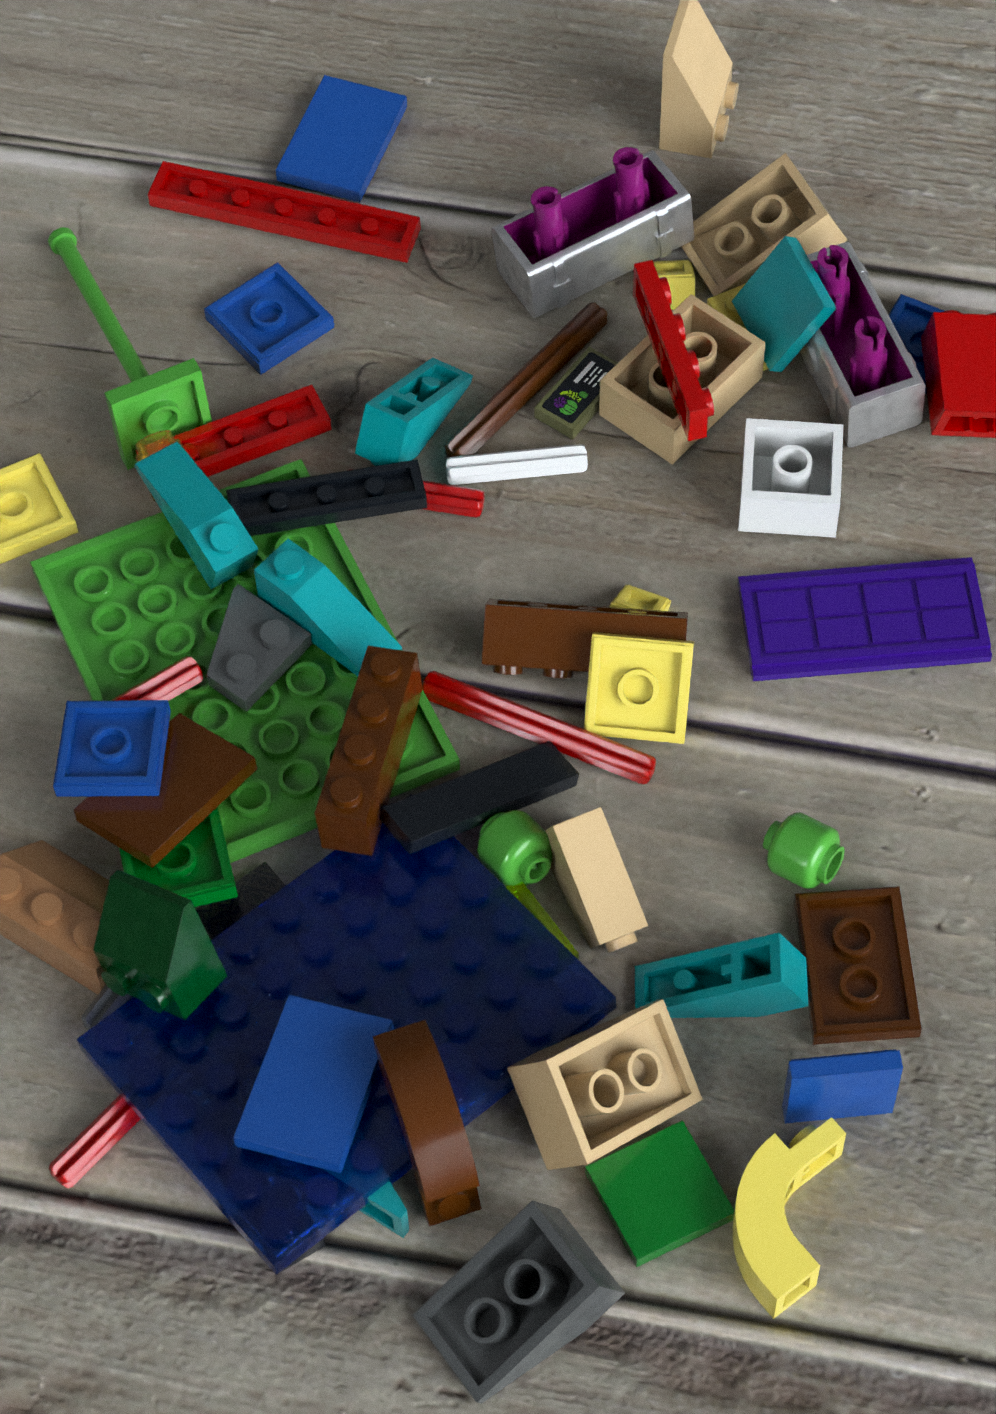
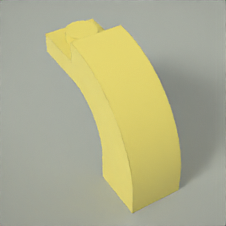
M832 1117L818 1128L811 1124L802 1129L789 1143L790 1149L774 1133L754 1153L740 1180L733 1218L734 1252L738 1267L748 1288L773 1319L817 1284L820 1265L792 1233L786 1219L784 1207L790 1196L800 1186L842 1155L846 1132Z

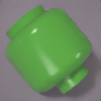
M511 810L495 814L485 822L480 830L477 847L479 859L506 886L521 888L537 883L549 872L552 862V851L548 835L526 812Z
M801 812L789 815L783 822H773L763 841V848L768 850L767 864L769 870L805 889H813L821 882L824 884L830 883L837 874L845 853L844 847L840 846V837L836 829Z

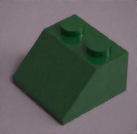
M117 870L110 876L93 948L104 970L101 973L103 981L113 992L120 996L129 994L142 1000L155 1012L161 1013L164 1010L185 1020L228 976L192 901L120 870Z

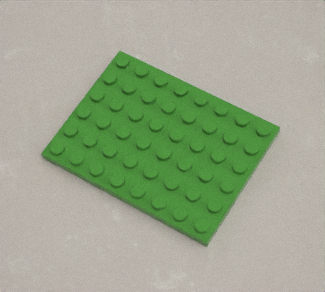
M299 459L218 491L227 500L226 490L310 477V474L302 459ZM163 512L31 561L35 578L92 701H110L185 656H191L200 666L203 674L202 682L168 701L171 709L169 722L180 713L254 756L257 770L218 806L230 863L317 828L315 818L316 806L358 676L312 643L294 664L246 712L210 687L206 674L233 588L239 584L258 597L254 569L288 538L323 563L396 640L335 523L251 536L258 547L253 567L213 589L209 588ZM423 690L390 798L460 770V759Z

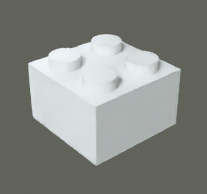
M746 418L738 531L836 538L841 498L844 424Z

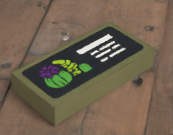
M589 346L534 407V418L573 440L599 411L600 380L618 362Z

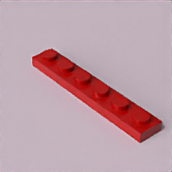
M166 161L162 162L148 192L149 205L152 207L405 263L408 262L421 230L420 217Z

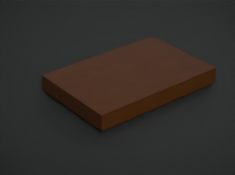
M179 713L169 722L159 796L87 797L73 809L75 817L80 824L153 868L257 770L256 760L254 756Z
M900 886L795 893L794 907L800 951L806 957L808 1011L813 1045L920 1037L922 1028Z

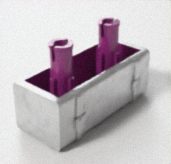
M621 148L613 155L614 169L562 194H557L558 190L551 186L538 188L531 195L533 208L515 215V217L491 228L498 271L533 318L556 307L562 308L568 305L571 300L634 270L635 263L654 260L658 257L661 259L671 254L672 250L694 240L690 194L655 151L651 150L642 155L636 148Z
M849 242L829 245V248L824 247L820 251L808 254L807 257L834 302L836 310L800 350L807 370L813 376L830 410V417L833 423L844 424L843 438L847 446L855 447L919 425L923 420L925 383L916 368L912 355L908 353L868 278L866 268L859 261L852 245Z

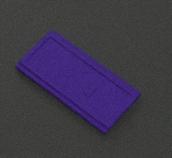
M972 557L738 576L739 599L753 682L991 662V643Z

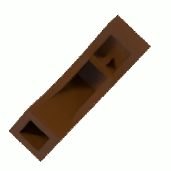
M426 1020L372 1036L381 1076L393 1103L406 1141L423 1213L429 1227L481 1210L477 1189L480 1184L468 1137L447 1072Z

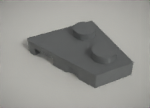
M237 584L233 588L206 674L208 685L247 712L312 645L311 633Z

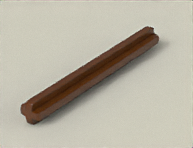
M595 302L588 303L445 442L444 453L449 458L474 455L607 324V311Z

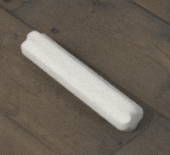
M583 444L454 456L446 459V475L450 485L580 473L587 470V451Z

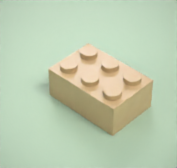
M691 294L672 313H679L682 317L686 334L684 341L686 350H694L700 369L699 384L701 388L708 387L713 399L714 416L708 417V431L762 378L766 342ZM647 335L600 380L599 415L673 465L697 440H687L651 341Z

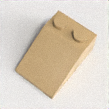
M680 0L664 50L659 149L711 159L716 142H724L729 123V115H725L726 108L734 109L739 84L731 82L733 62L698 0Z
M785 153L693 221L694 240L681 247L712 295L716 296L746 284L784 236L797 238L806 255L820 251L824 247L829 248V245L844 243L847 241V238L806 179Z
M664 999L653 1001L550 1045L507 1067L547 1170L588 1165L703 1100Z

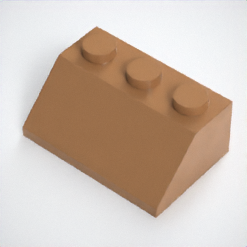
M43 840L2 853L0 855V935L98 995L106 984L101 977V973L104 970L93 948L109 880Z

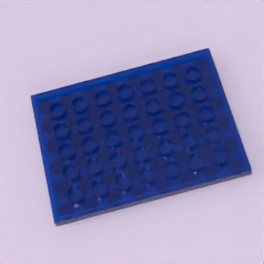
M382 823L372 856L334 850L212 939L211 942L228 976L185 1020L164 1010L161 1013L155 1012L142 1000L133 997L77 1038V1042L87 1058L124 1098L127 1104L132 1107L140 1119L277 1275L369 1203L368 1197L388 1181L393 1184L413 1168L406 1141L393 1103L382 1079L380 1068L341 1173L235 1145L233 1139L289 995L390 1019L393 1022L394 1029L426 1020L447 1072L464 1127L515 1088L507 1067L540 1050L590 1029L616 1009L617 1005L616 997L454 836L408 854Z

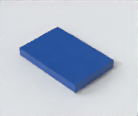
M324 75L275 170L277 181L360 203L407 108V96Z
M289 995L233 1137L235 1145L341 1173L380 1068L372 1036L394 1030L392 1020Z

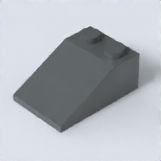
M532 1200L413 1314V1317L475 1401L483 1403L585 1332L625 1292L559 1208Z

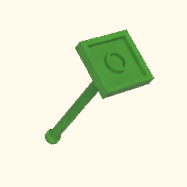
M66 227L54 230L48 238L50 248L55 254L61 256L131 381L128 384L104 392L120 456L127 470L135 468V463L138 462L136 450L212 422L202 372L195 359L192 358L149 375L76 247L77 238L73 231Z

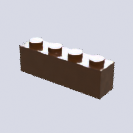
M489 598L485 604L482 664L493 665V672L498 674L520 675L523 674V667L543 669V676L572 678L573 671L589 672L593 632L686 641L688 612Z
M374 646L367 647L315 810L322 848L369 856L373 855L382 825L380 820L382 807L388 805L423 690L418 653Z

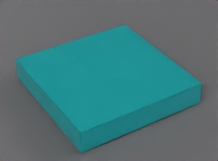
M784 236L732 300L747 330L766 342L764 361L769 371L782 372L836 310L834 302L798 239Z

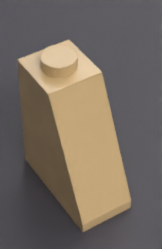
M599 807L545 830L552 851L550 869L590 949L605 943L608 953L638 942L634 931L647 927L648 923L602 808Z

